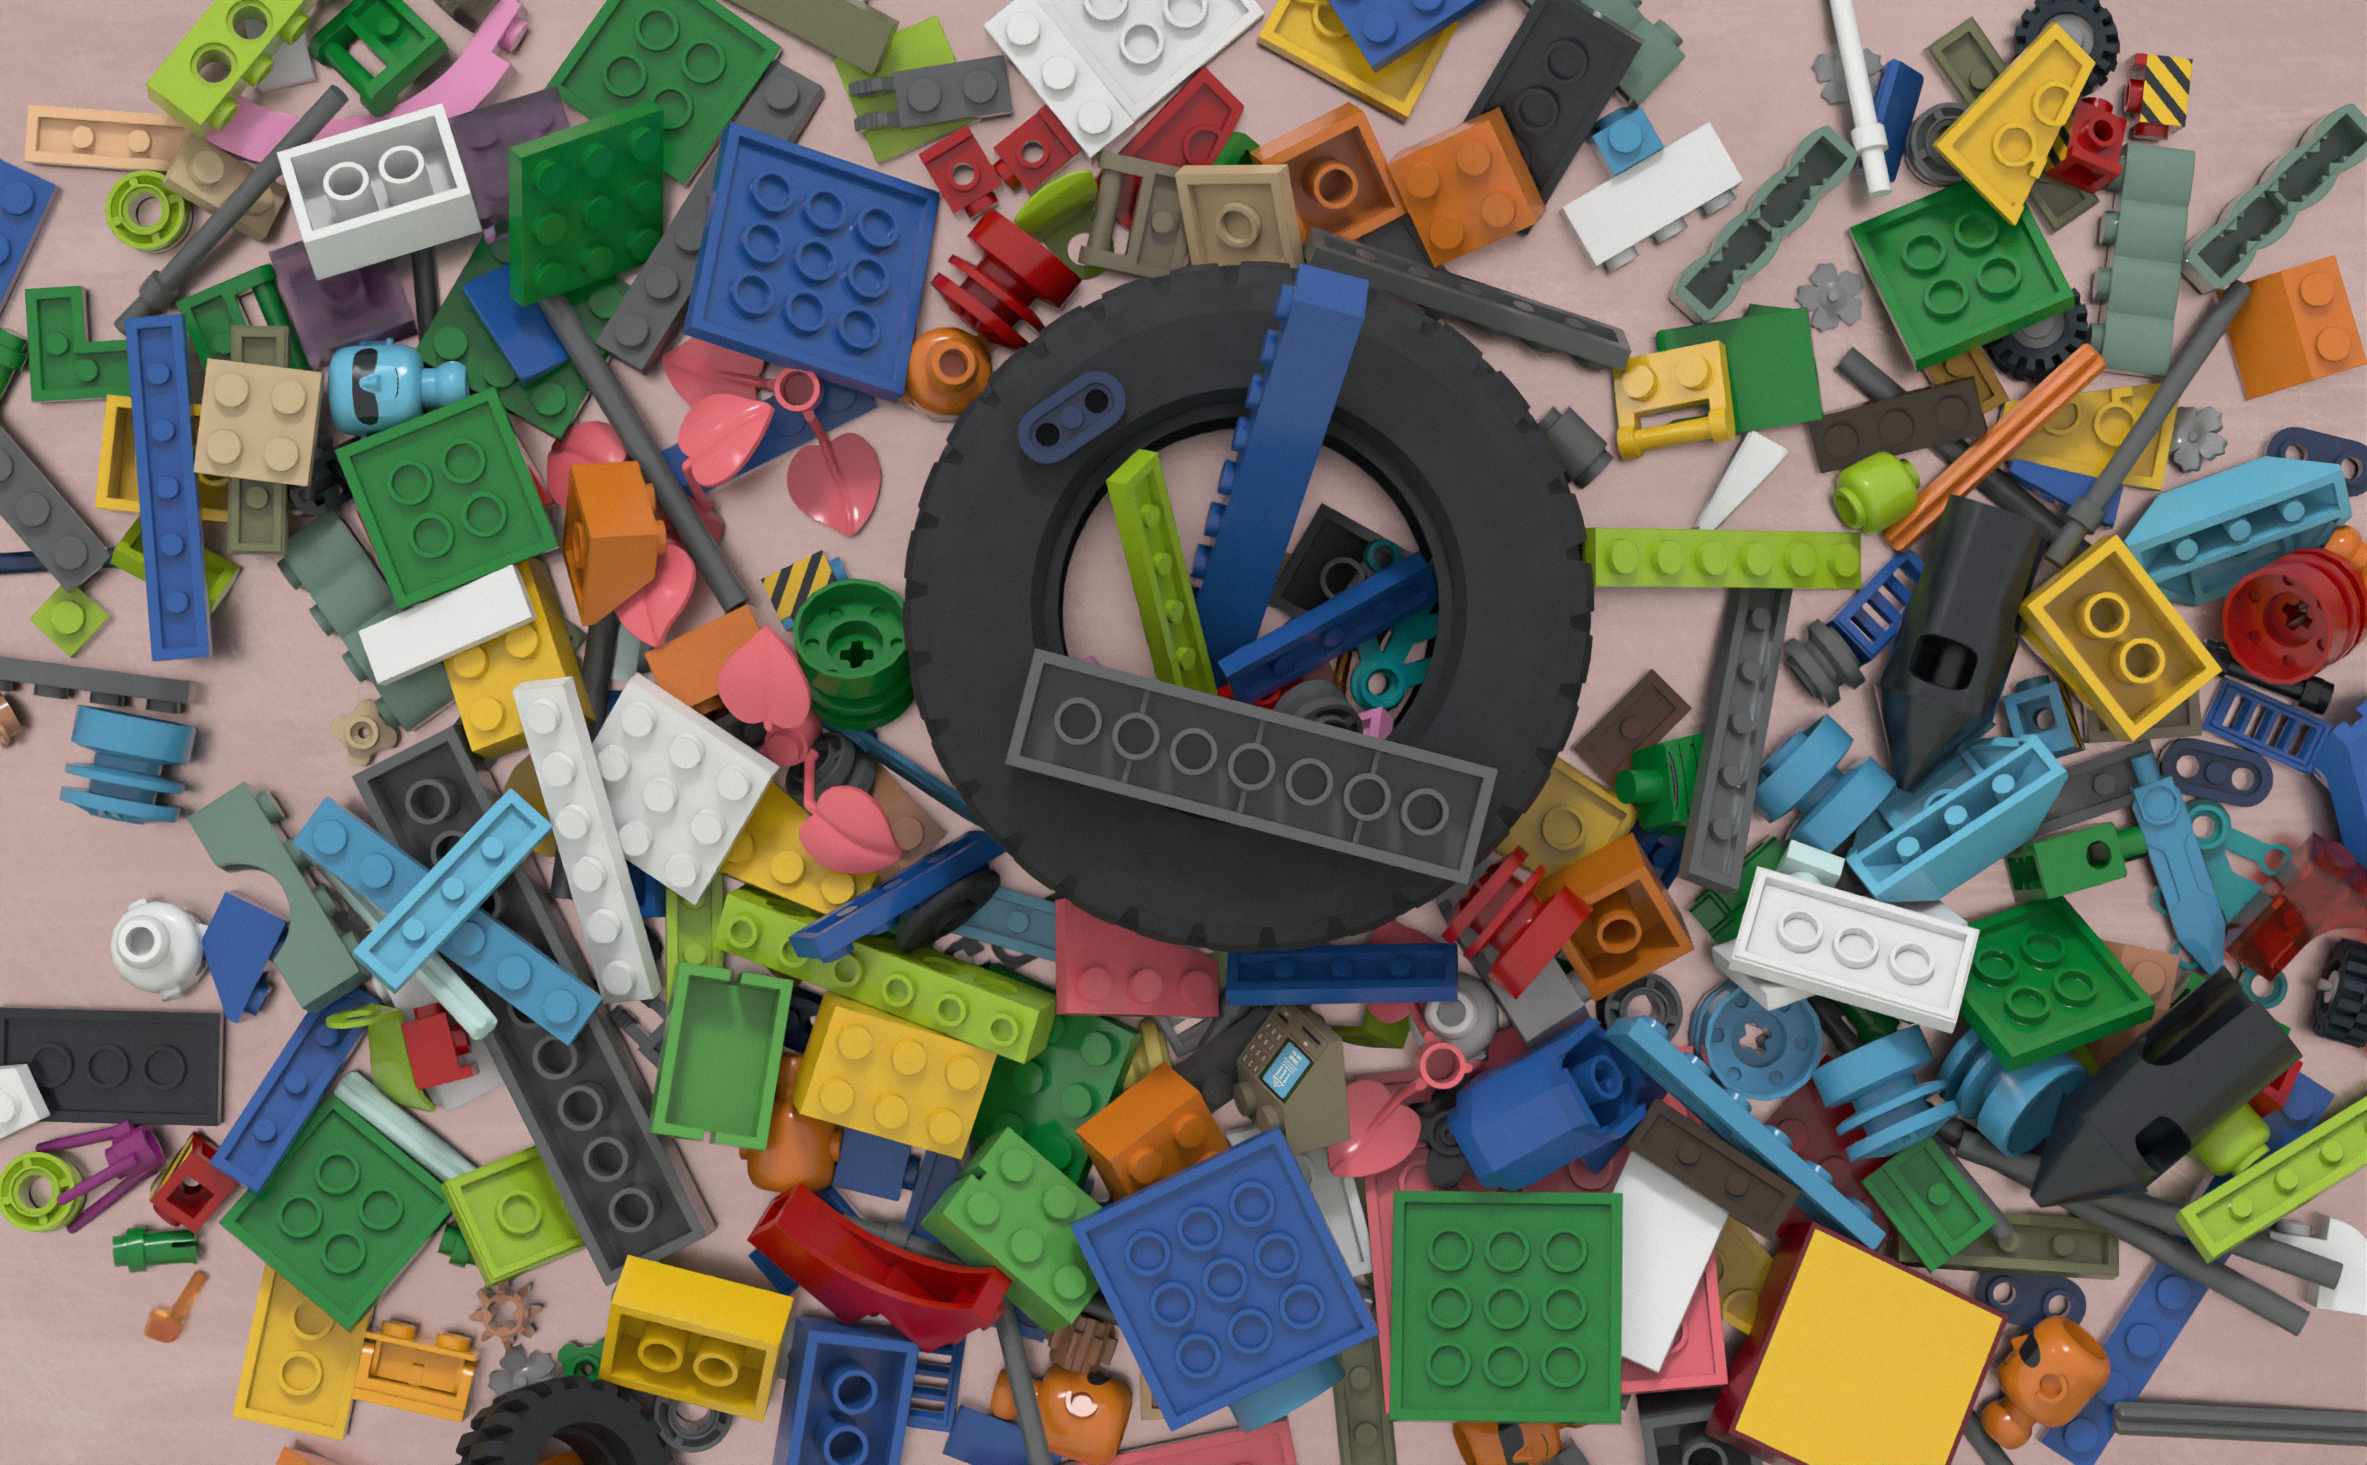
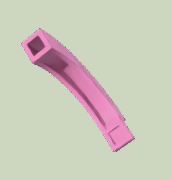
M497 0L460 58L429 87L410 99L395 105L391 112L384 116L377 117L369 114L346 119H331L311 142L443 103L454 137L491 105L517 72L511 64L501 59L500 55L504 49L512 52L523 38L529 23L523 20L528 11L516 0ZM240 95L236 100L240 107L231 122L220 132L213 128L205 140L233 156L259 165L302 117L276 112Z

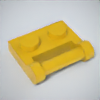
M1719 340L1628 358L1623 371L1612 368L1619 425L1617 444L1624 461L1642 458L1645 451L1712 438L1715 443L1735 439V422L1726 346ZM1701 405H1710L1707 417L1642 429L1641 417Z

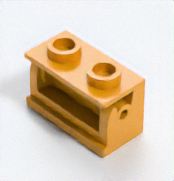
M383 1320L381 1328L373 1326L365 1332L364 1337L369 1339L368 1342H364L351 1399L460 1423L469 1417L483 1350L470 1348V1338L445 1332H438L436 1340L415 1335V1326L391 1320Z

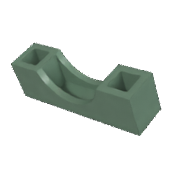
M243 782L189 816L187 820L215 866L228 873L245 870L269 873L283 888L290 907V927L287 938L273 959V962L301 1008L316 1014L372 978L368 970L352 957L353 950L361 943V940L353 930L345 934L335 918V915L342 910L334 895L324 883L316 887L306 868L313 864L310 856L292 844L296 836L287 839L277 822L284 818V814L276 800L267 789L259 793L257 789Z

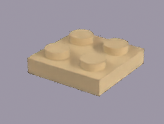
M1288 164L1184 165L1175 173L1192 265L1218 263L1219 266L1241 265V261H1270L1289 263L1290 268H1298L1299 263L1305 264Z
M207 358L193 472L311 487L325 374L322 372Z

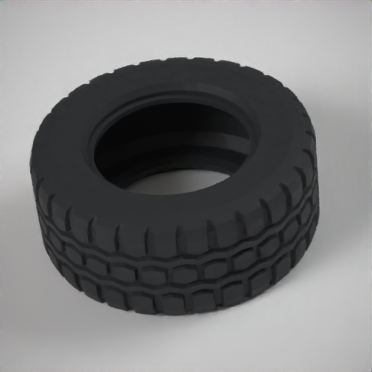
M1241 261V265L1219 266L1218 263L1191 265L1170 270L1169 275L1155 277L1150 280L1147 277H1143L1122 284L1102 293L1101 299L1091 302L1085 307L1079 305L1058 317L1040 331L1041 335L1031 341L1025 348L1020 347L987 380L989 384L983 389L976 400H971L949 433L946 439L948 443L942 451L938 462H934L918 504L920 510L915 528L911 530L904 572L906 587L905 601L903 602V632L905 650L908 651L911 669L909 675L914 698L941 767L952 786L955 785L960 796L967 804L966 807L979 825L1031 877L1049 890H1054L1063 898L1071 901L1074 906L1112 925L1116 924L1137 932L1138 935L1160 942L1230 953L1304 949L1327 944L1328 941L1338 940L1347 936L1353 937L1396 920V917L1407 913L1415 907L1418 909L1444 893L1457 882L1007 765L1005 762L1035 648L1068 657L1063 625L1064 586L1068 566L1086 521L1100 500L1108 492L1106 480L1138 449L1157 452L1175 442L1198 434L1235 429L1239 416L1250 417L1252 409L1245 407V400L1252 374L1258 373L1263 375L1266 365L1259 363L1264 336L1267 329L1278 331L1280 320L1273 319L1278 293L1282 284L1292 286L1298 269L1290 268L1289 263L1270 261ZM1368 287L1365 318L1322 445L1338 452L1359 466L1379 484L1405 518L1416 540L1420 554L1429 565L1431 559H1433L1437 579L1438 601L1435 603L1430 614L1438 611V626L1436 637L1430 638L1427 641L1424 659L1432 658L1423 683L1414 685L1406 704L1394 720L1392 732L1385 740L1498 769L1473 866L1477 867L1510 834L1509 830L1518 821L1522 813L1526 814L1537 799L1551 775L1550 770L1559 752H1563L1573 729L1579 710L1577 703L1582 684H1585L1587 680L1593 636L1590 635L1591 612H1594L1592 564L1581 561V543L1588 539L1576 494L1571 493L1568 482L1563 474L1566 469L1545 428H1540L1530 414V405L1514 384L1501 370L1496 372L1482 358L1483 352L1447 323L1441 325L1436 320L1425 315V309L1402 296L1383 288L1381 291H1377ZM1087 372H1106L1114 376L1121 383L1126 395V409L1121 420L1108 431L1057 464H1039L1028 458L1023 452L1018 441V427L1023 416L1029 410ZM1100 391L1091 392L1085 400L1086 408L1093 413H1101L1108 406V397ZM1045 424L1037 431V441L1043 446H1052L1059 439V430L1054 425Z

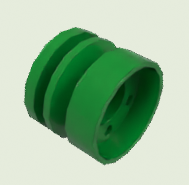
M857 578L832 582L813 592L798 609L792 628L798 663L802 668L811 691L812 711L820 719L835 728L853 731L880 728L902 716L915 698L909 675L911 669L908 651L905 650L903 601L900 596L879 582Z

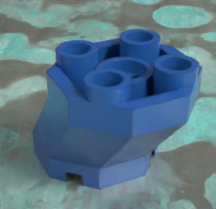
M2366 699L2356 709L2363 717L2351 726L2343 720L2327 737L2311 761V765L2316 770L2313 771L2315 777L2330 790L2351 875L2367 890Z
M1590 1017L1574 1023L1501 1065L1479 1073L1456 1093V1107L1449 1110L1447 1125L1474 1171L1477 1180L1483 1187L1488 1189L1501 1187L1511 1192L1527 1187L1601 1145L1625 1136L1646 1116V1101L1638 1104V1089L1646 1086V1072L1604 1036L1608 1029L1604 1030L1597 1027L1602 1022Z

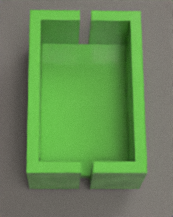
M680 961L675 964L647 1134L699 1142L703 1141L705 1132H711L709 1144L757 1152L766 1151L794 980L741 972L736 977L735 985L725 984L730 981L731 970Z
M1006 1127L985 1138L956 1176L960 1180L949 1185L920 1224L970 1267H997L1013 1281L1004 1296L1050 1334L1071 1325L1100 1287L1071 1229V1223L1103 1207L1011 1128Z

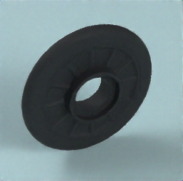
M983 870L960 880L934 896L899 930L895 938L896 948L901 952H912L930 945L959 928L996 893L1001 883L1000 875L994 870Z

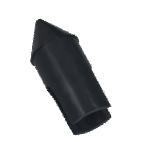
M1954 494L1949 495L1918 584L1903 610L1879 683H1874L1898 789L1914 794L1996 726V723H1993V719L2018 649L2019 628L2022 620L2018 610L2021 601L2031 593L2051 531L2045 529V524L1979 501Z
M2222 965L2068 1095L2062 1094L2029 1196L2040 1208L2149 1192L2147 1187L2299 1061L2303 1057L2302 1053L2258 1000L2253 1003L2235 981L2226 966Z

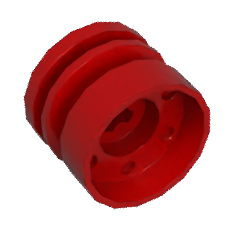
M989 207L967 235L973 247L983 258L977 265H974L964 258L952 254L948 259V263L966 278L964 282L958 286L938 272L930 284L940 293L949 310L991 344L995 343L1015 352L1020 347L1025 348L1029 344L1028 341L1013 329L1018 321H1021L1039 335H1041L1040 331L1045 328L1042 321L1030 309L1033 302L1037 299L1051 308L1060 310L1082 283V279L1029 234Z
M2302 547L2287 553L2266 566L2244 576L2229 592L2222 612L2223 636L2232 657L2250 675L2269 684L2292 685L2308 679L2326 669L2329 665L2336 663L2341 658L2351 654L2365 639L2367 633V590L2363 577L2345 557L2325 548Z
M1520 845L1513 852L1488 866L1454 906L1455 909L1448 926L1441 935L1445 941L1452 945L1468 926L1479 936L1463 954L1468 960L1479 955L1489 945L1497 950L1499 953L1490 966L1487 977L1514 1000L1524 992L1593 911L1589 904L1566 885L1555 890L1545 900L1539 897L1535 892L1547 872V868L1542 864L1536 868L1524 883L1518 879L1513 873L1529 856V853Z

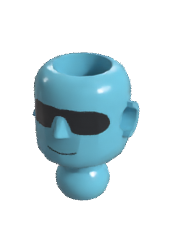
M387 338L385 341L359 340V345L344 347L336 351L331 357L328 374V394L333 424L340 432L346 435L361 436V439H364L424 415L426 409H439L469 397L468 368L457 361L445 362L437 368H424L421 354L415 348L408 345L394 344L393 338Z

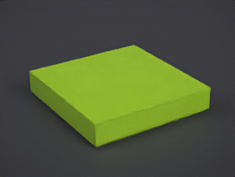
M935 15L895 32L882 67L874 75L839 57L833 59V62L857 117H861L863 114L873 112H898L895 92L859 99L858 97H850L849 83L878 77H893L892 72L954 63L956 59L938 17ZM979 118L904 131L901 130V127L864 132L877 164L880 165L950 135L966 125L971 126L982 120Z
M536 1145L449 1179L441 1186L487 1289L586 1249Z

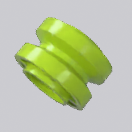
M151 170L134 171L120 178L113 185L107 196L105 215L110 230L122 243L141 252L160 253L172 249L184 239L191 225L192 207L188 200L161 185L165 175ZM157 197L162 207L161 216L155 224L142 227L136 218L137 207L144 199Z
M43 1152L22 1154L11 1160L0 1174V1211L12 1225L26 1231L51 1233L61 1230L78 1216L83 1206L85 1195L65 1205H59L57 1197L75 1187L83 1179L77 1168L65 1158ZM45 1177L52 1186V1196L45 1206L36 1208L30 1201L29 1190L35 1180Z

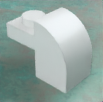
M2319 1214L2316 1236L2311 1235L2312 1225L2287 1220H2279L2276 1230L2266 1228L2259 1233L2343 1263V1270L2336 1288L2331 1290L2309 1282L2305 1303L2320 1309L2367 1316V1240L2357 1229L2328 1215Z

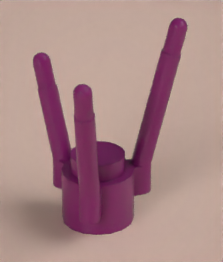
M127 1119L111 1128L62 1137L36 1145V1152L48 1153L112 1140V1146L105 1149V1157L109 1167L60 1194L57 1197V1203L65 1205L115 1177L120 1180L125 1179L67 1226V1231L70 1234L76 1233L86 1224H89L140 1182L158 1174L157 1168L165 1163L164 1154L155 1134L147 1125L143 1124L134 1129L131 1121Z

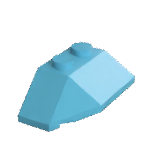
M2270 456L2261 457L2159 494L2124 540L2125 546L2168 600L2193 607L2200 606L2228 596L2229 592L2244 576L2266 566L2287 553L2302 547L2322 548L2330 539L2337 526H2343L2353 516L2343 469L2339 464Z
M2036 734L2021 735L2020 738H1980L1914 794L1898 789L1895 784L1879 806L1858 826L1853 847L1849 848L1845 860L1877 901L1886 903L1939 900L2034 837L2067 781V771Z

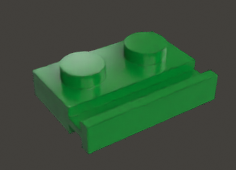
M1931 1137L1900 1151L1860 1182L1930 1274L1997 1223Z

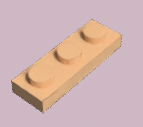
M28 105L24 161L32 164L129 171L151 170L158 173H167L184 138L192 131L171 115Z

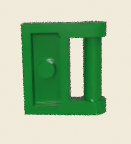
M353 0L311 38L308 46L310 55L321 65L331 66L360 95L361 105L373 116L377 117L391 112L397 103L398 94L449 50L443 39L403 0ZM354 37L358 38L386 66L376 77H373L346 50V44Z
M272 263L256 267L175 302L180 314L186 315L187 331L205 373L207 358L231 361V325L250 326L238 299L239 296L249 292L254 293L267 326L291 327V369L312 371L316 368L310 352H303L274 285L278 277Z

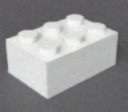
M443 103L277 152L302 239L317 281L482 232Z

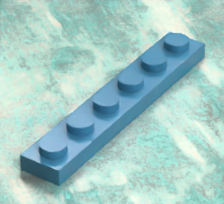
M330 796L323 799L292 842V844L388 914L431 871ZM481 907L438 949L443 955L568 1046L574 1042L605 999Z
M1645 1015L1642 1017L1616 1018L1604 1035L1609 1041L1724 1142L1802 1191L1794 1204L1812 1220L1875 1251L1886 1233L1871 1221L1874 1218V1214L1866 1205L1853 1197L1846 1196L1845 1198L1831 1185L1834 1181L1833 1177L1820 1165L1809 1160L1803 1161L1790 1149L1793 1146V1142L1786 1134L1774 1126L1763 1125L1749 1113L1752 1110L1751 1104L1737 1092L1728 1088L1723 1090L1709 1077L1711 1073L1710 1068L1701 1059L1688 1052L1681 1053L1668 1041L1670 1037L1669 1032L1659 1022Z

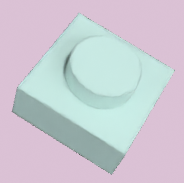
M622 623L617 624L610 679L629 681L637 671L646 673L648 661L644 653L650 651L651 646L635 637Z
M1791 839L1775 871L1835 888L1841 876L1845 859Z

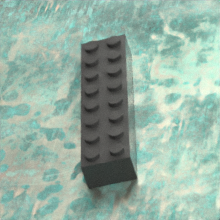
M1036 648L1005 762L1007 765L1466 885L1469 884L1498 769Z

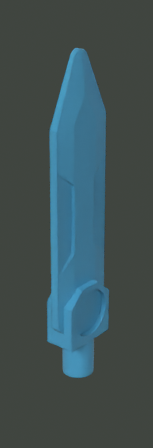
M820 719L822 727L828 730V732L838 731L853 743L855 749L862 751L865 755L873 756L878 762L963 819L981 827L966 807L967 804L959 793L878 740V734L873 729L853 731L835 728Z
M2145 751L2130 758L2139 782L2129 786L2133 797L2132 808L2139 828L2144 835L2147 851L2177 939L2201 967L2211 975L2223 965L2226 923L2180 789L2175 787L2170 774L2160 775L2153 752Z

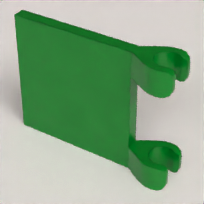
M1808 307L1665 329L1656 333V343L1659 352L1717 340L1725 344L1735 434L1825 420ZM1707 404V409H1708V414H1709L1710 405ZM1708 415L1672 420L1670 424L1707 417Z

